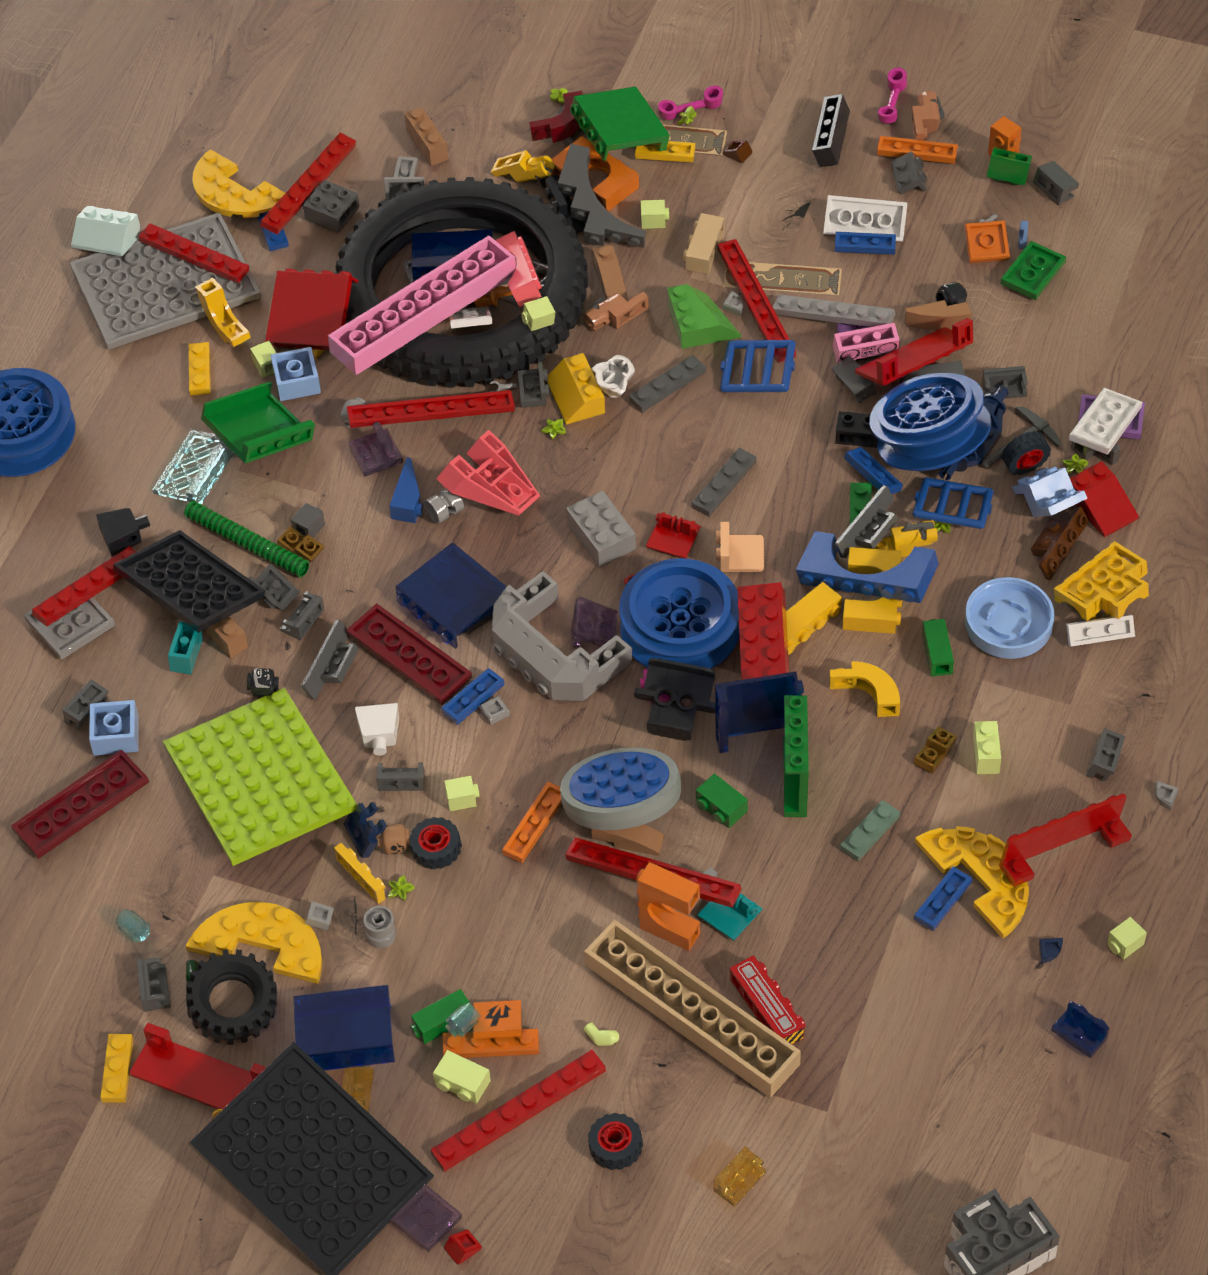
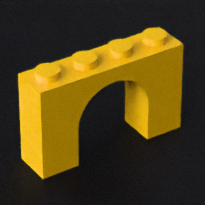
M850 547L848 571L857 574H876L887 571L904 561L901 560L902 551ZM884 597L874 601L845 599L843 630L895 634L896 625L901 623V612H897V608H902V600Z

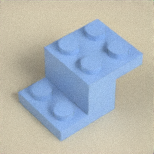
M1056 466L1037 470L1035 472L1036 475L1020 478L1017 480L1018 484L1012 486L1014 494H1024L1033 517L1051 516L1087 499L1085 491H1076L1073 488L1066 468L1057 469Z

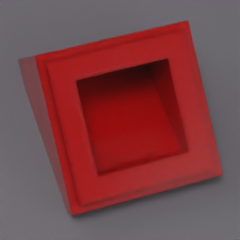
M466 1229L450 1235L444 1245V1249L454 1262L459 1265L481 1250L482 1246L471 1232Z

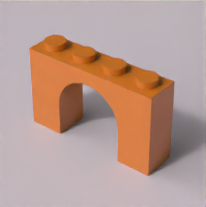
M583 136L572 143L590 148L588 169L601 170L608 175L604 181L592 189L598 201L608 212L639 188V174L634 169L623 164L621 160L614 158L608 153L607 160L603 161L591 141ZM570 145L552 158L555 167L551 176L558 175L560 178Z
M649 862L645 869L639 871L636 882H638L637 894L639 900L637 906L639 907L640 929L690 951L700 935V921L687 915L690 914L700 898V885Z

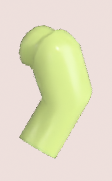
M589 1023L584 1027V1032L597 1046H610L619 1040V1034L616 1030L599 1031L593 1023Z

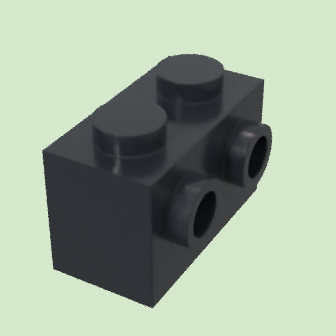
M839 411L835 444L877 448L878 439L870 428L871 414Z

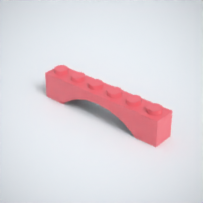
M515 231L495 240L515 256L516 270L508 285L519 308L524 306V303L542 297L539 291L542 286L523 238L521 236L517 237Z

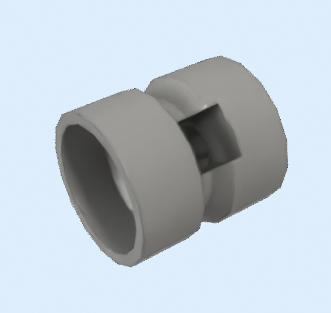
M446 488L439 492V496L433 495L424 501L428 515L436 524L449 519V514L454 516L464 510L461 497L452 494Z
M384 906L371 907L367 910L363 919L367 941L375 948L389 947L396 939L393 913Z

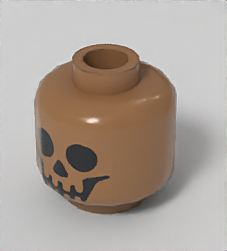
M403 824L387 825L386 829L377 835L378 846L383 848L387 855L405 853L408 846H410L409 828L405 829Z

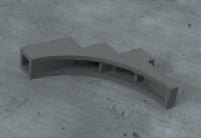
M570 144L558 181V188L562 195L574 197L571 205V217L579 221H587L584 229V242H588L591 245L604 246L605 239L613 243L620 242L632 247L644 248L646 231L632 227L617 219L596 198L588 178L590 148Z

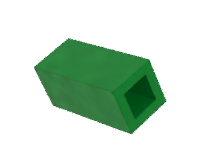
M945 619L923 621L922 637L931 677L953 674L954 659Z
M459 989L411 1015L413 1024L410 1026L415 1038L420 1037L425 1045L442 1036L443 1033H447L473 1019V1006L463 991Z

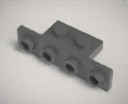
M883 485L835 542V547L841 558L846 559L849 555L850 547H856L857 545L874 549L897 522L896 514L886 511L894 501L888 486Z
M335 620L301 685L311 700L317 698L324 683H341L359 650L354 643L345 644L349 636L346 632L347 628L341 620Z

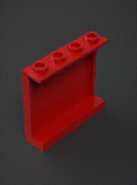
M286 268L285 271H277L265 342L269 341L274 347L297 349L311 347L312 350L330 351L328 335L345 325L352 283H358L359 280L351 276V273L340 271L339 274H333V272L327 270L315 273V271L309 269L297 272V270Z

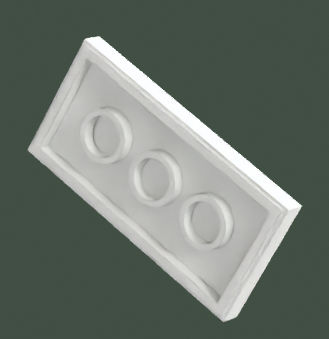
M488 306L461 309L449 316L451 328L492 324V317Z
M1103 388L1070 433L1069 440L1108 455L1141 409L1142 402Z

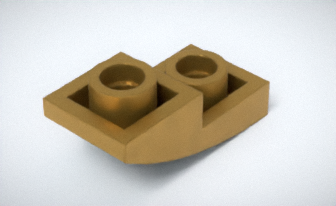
M291 526L277 539V545L309 562H312L325 547L309 534L305 537Z
M938 726L927 738L926 745L915 756L913 764L933 774L949 753L957 736Z

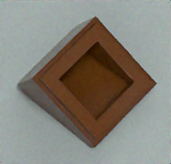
M746 140L732 141L723 151L724 156L739 163H744L752 154V149Z

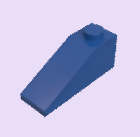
M407 457L389 508L391 519L416 523L418 515H422L424 505L420 500L412 460Z

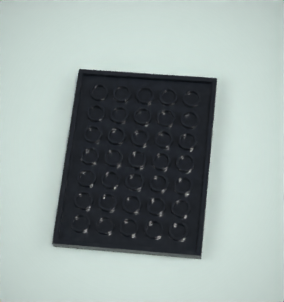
M294 1041L189 1142V1146L323 1275H339L434 1177L415 1156Z

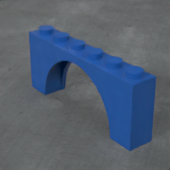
M815 531L796 568L800 584L807 586H818L824 582L831 589L921 603L939 563L934 549L914 547L904 561L887 571L876 574L853 573L845 570L836 562L838 551L835 547V534Z

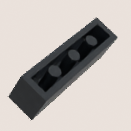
M843 94L824 97L812 148L819 167L833 166L839 163L850 109Z

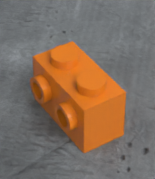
M1005 116L1000 118L990 127L988 154L991 156L994 147L1020 153L1022 128Z

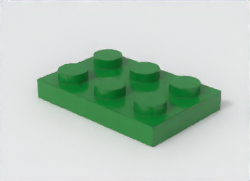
M1030 241L1003 275L1000 284L1036 300L1065 264L1066 256Z

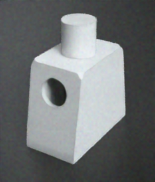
M398 704L355 707L357 723L364 747L373 748V753L378 756L386 754V746H394L397 740L399 725Z

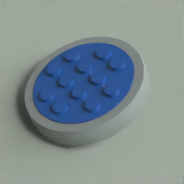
M646 748L613 749L590 756L573 766L562 779L560 786L561 801L567 816L581 826L597 830L628 829L649 823L672 809L681 795V778L676 763L669 756L659 751Z

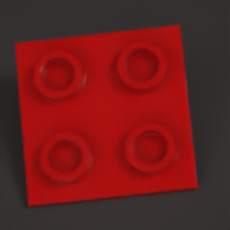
M665 512L657 513L656 521L658 522L646 547L686 559L701 526L696 524L695 521L683 520V517L677 519L676 515L672 517L665 514Z

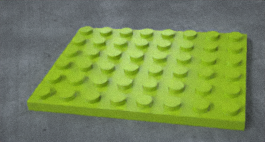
M285 688L163 741L165 749L232 866L357 810V803Z

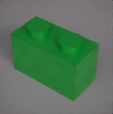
M994 147L986 177H990L995 181H1008L1013 185H1025L1032 156Z
M715 773L696 789V804L703 811H708L718 823H723L728 828L748 812V799Z

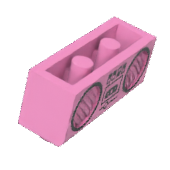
M895 323L836 333L834 334L832 347L836 361L839 363L849 356L855 360L890 353L898 349L900 340Z

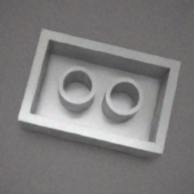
M600 491L566 508L567 525L598 567L636 550L635 532L604 491Z

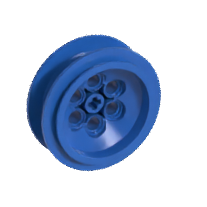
M31 368L0 370V476L19 477L44 470L57 462L67 452L73 442L76 423L71 410L69 395L56 378L43 371Z
M933 373L912 378L893 388L877 402L870 415V428L878 439L877 448L880 457L890 466L901 470L927 471L949 466L971 454L985 441L991 428V417L988 410L983 406L984 394L980 385L964 375Z
M684 558L659 561L645 567L634 575L622 592L619 604L621 638L632 647V657L647 669L649 659L660 658L712 669L727 659L737 645L740 636L738 591L733 582L722 571L710 564Z

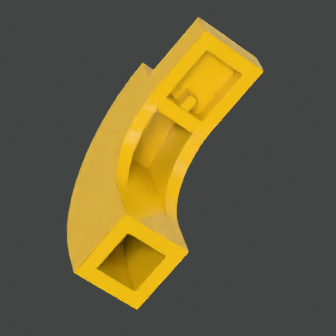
M214 278L195 287L209 321L225 343L229 342L235 347L251 338L249 331L232 313L226 301L223 288Z
M851 661V669L838 668L830 670V690H863L874 699L877 717L899 716V691L894 680L884 670L872 664Z

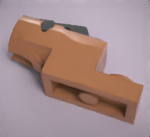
M933 91L922 92L918 96V106H912L911 121L914 140L924 141V139H927V133L936 132L940 120L945 116L940 100Z
M641 292L631 297L628 302L618 293L607 299L601 297L583 313L585 317L583 318L584 322L592 331H596L609 323L618 329L649 309L648 296Z

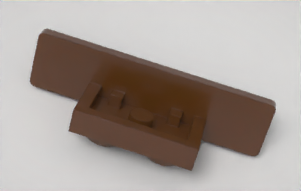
M1081 506L1075 508L1068 520H1049L1031 547L1033 555L1044 556L1039 563V568L1046 580H1051L1089 522Z

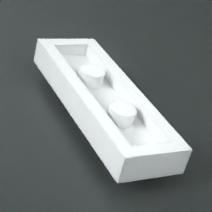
M1125 614L1119 620L1113 616L1066 624L1069 646L1135 637L1132 614Z

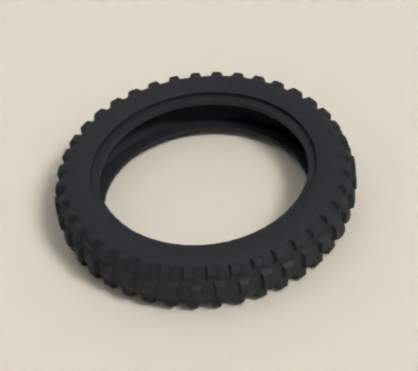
M455 177L448 178L447 182L442 183L432 180L429 181L427 186L420 187L417 184L411 186L410 191L406 193L402 191L395 193L394 199L390 201L384 199L379 202L377 210L370 209L365 214L363 221H357L353 226L354 233H349L346 236V244L340 248L338 253L340 259L336 262V272L334 274L345 271L351 273V276L359 280L358 283H352L345 324L381 303L375 294L376 282L383 267L395 253L420 237L437 231L455 228H479L504 235L515 231L517 237L521 236L526 247L537 256L541 263L548 265L547 277L540 292L542 296L540 298L548 297L555 310V319L553 325L534 331L530 330L528 324H524L522 316L519 315L500 327L476 334L450 336L424 332L376 363L377 366L382 369L389 367L391 373L398 377L403 374L408 375L409 381L417 383L420 379L425 380L429 386L445 383L448 388H455L456 384L465 383L466 387H474L475 382L482 381L487 385L494 381L495 378L502 377L506 380L512 377L513 372L529 370L530 364H538V362L544 361L546 353H554L558 349V344L566 341L570 336L569 330L576 326L577 318L580 317L583 310L582 302L585 301L587 295V262L584 258L582 244L577 239L574 228L568 226L567 219L562 214H556V208L552 204H543V198L536 194L529 196L528 190L522 187L513 189L510 183L504 181L499 185L495 184L492 179L485 178L481 182L475 181L474 177H466L465 181H456Z

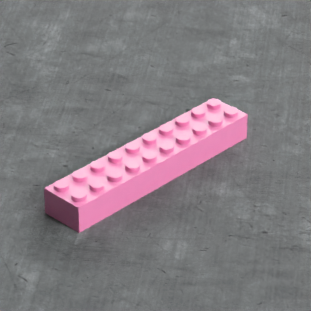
M485 237L329 334L330 353L355 375L361 373L510 279L516 270L515 256L492 237Z

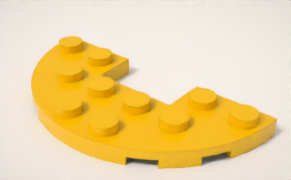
M211 149L200 158L193 171V186L197 198L208 209L216 213L220 212L221 215L231 217L232 214L243 215V218L260 217L259 213L270 211L285 194V192L266 181H263L250 191L229 179V177L238 172V165Z
M956 826V829L945 830L937 828L915 837V844L943 874L952 867L963 863L986 888L988 893L975 900L973 907L1002 939L1017 927L1027 907L1029 886L1027 881L1013 887L999 867L1006 843L992 834L985 835L976 832L975 828Z
M248 902L222 909L206 919L193 932L186 944L187 951L206 956L215 953L216 957L223 955V950L227 949L229 954H234L238 942L280 952L273 967L274 973L316 984L319 983L322 972L321 949L315 932L310 925L305 924L306 921L297 913L277 904Z

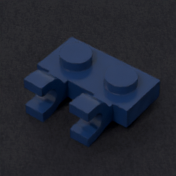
M370 802L366 808L363 803H359L356 808L357 810L350 813L343 823L361 858L370 857L378 843L376 835L381 834L387 827L383 819L379 820L376 825H374L372 820H366L378 810L374 802Z

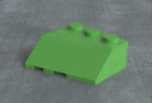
M688 284L667 288L668 307L682 349L741 338L738 330L706 293Z

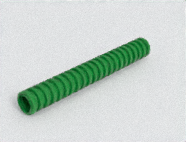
M195 500L187 504L184 511L186 518H190V520L209 530L211 529L212 532H216L229 541L243 546L244 549H248L261 558L275 563L276 566H280L299 578L307 573L309 569L308 560L298 557L297 554H293L280 545L266 540L265 537H261L248 528L234 523V521L229 520L227 517L213 512L212 509H208Z

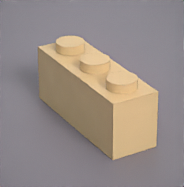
M701 213L699 220H696L694 223V234L689 236V247L684 250L683 261H685L686 270L709 274L717 253V244L721 242L724 234V217Z

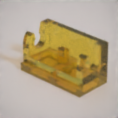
M345 1059L342 1088L369 1113L374 1069L369 1068L370 1062Z
M745 1146L713 1180L714 1192L735 1207L766 1173V1169L762 1167L764 1162Z

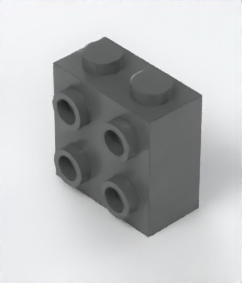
M324 180L317 186L314 193L303 204L305 219L338 233L360 207L358 193L327 180Z

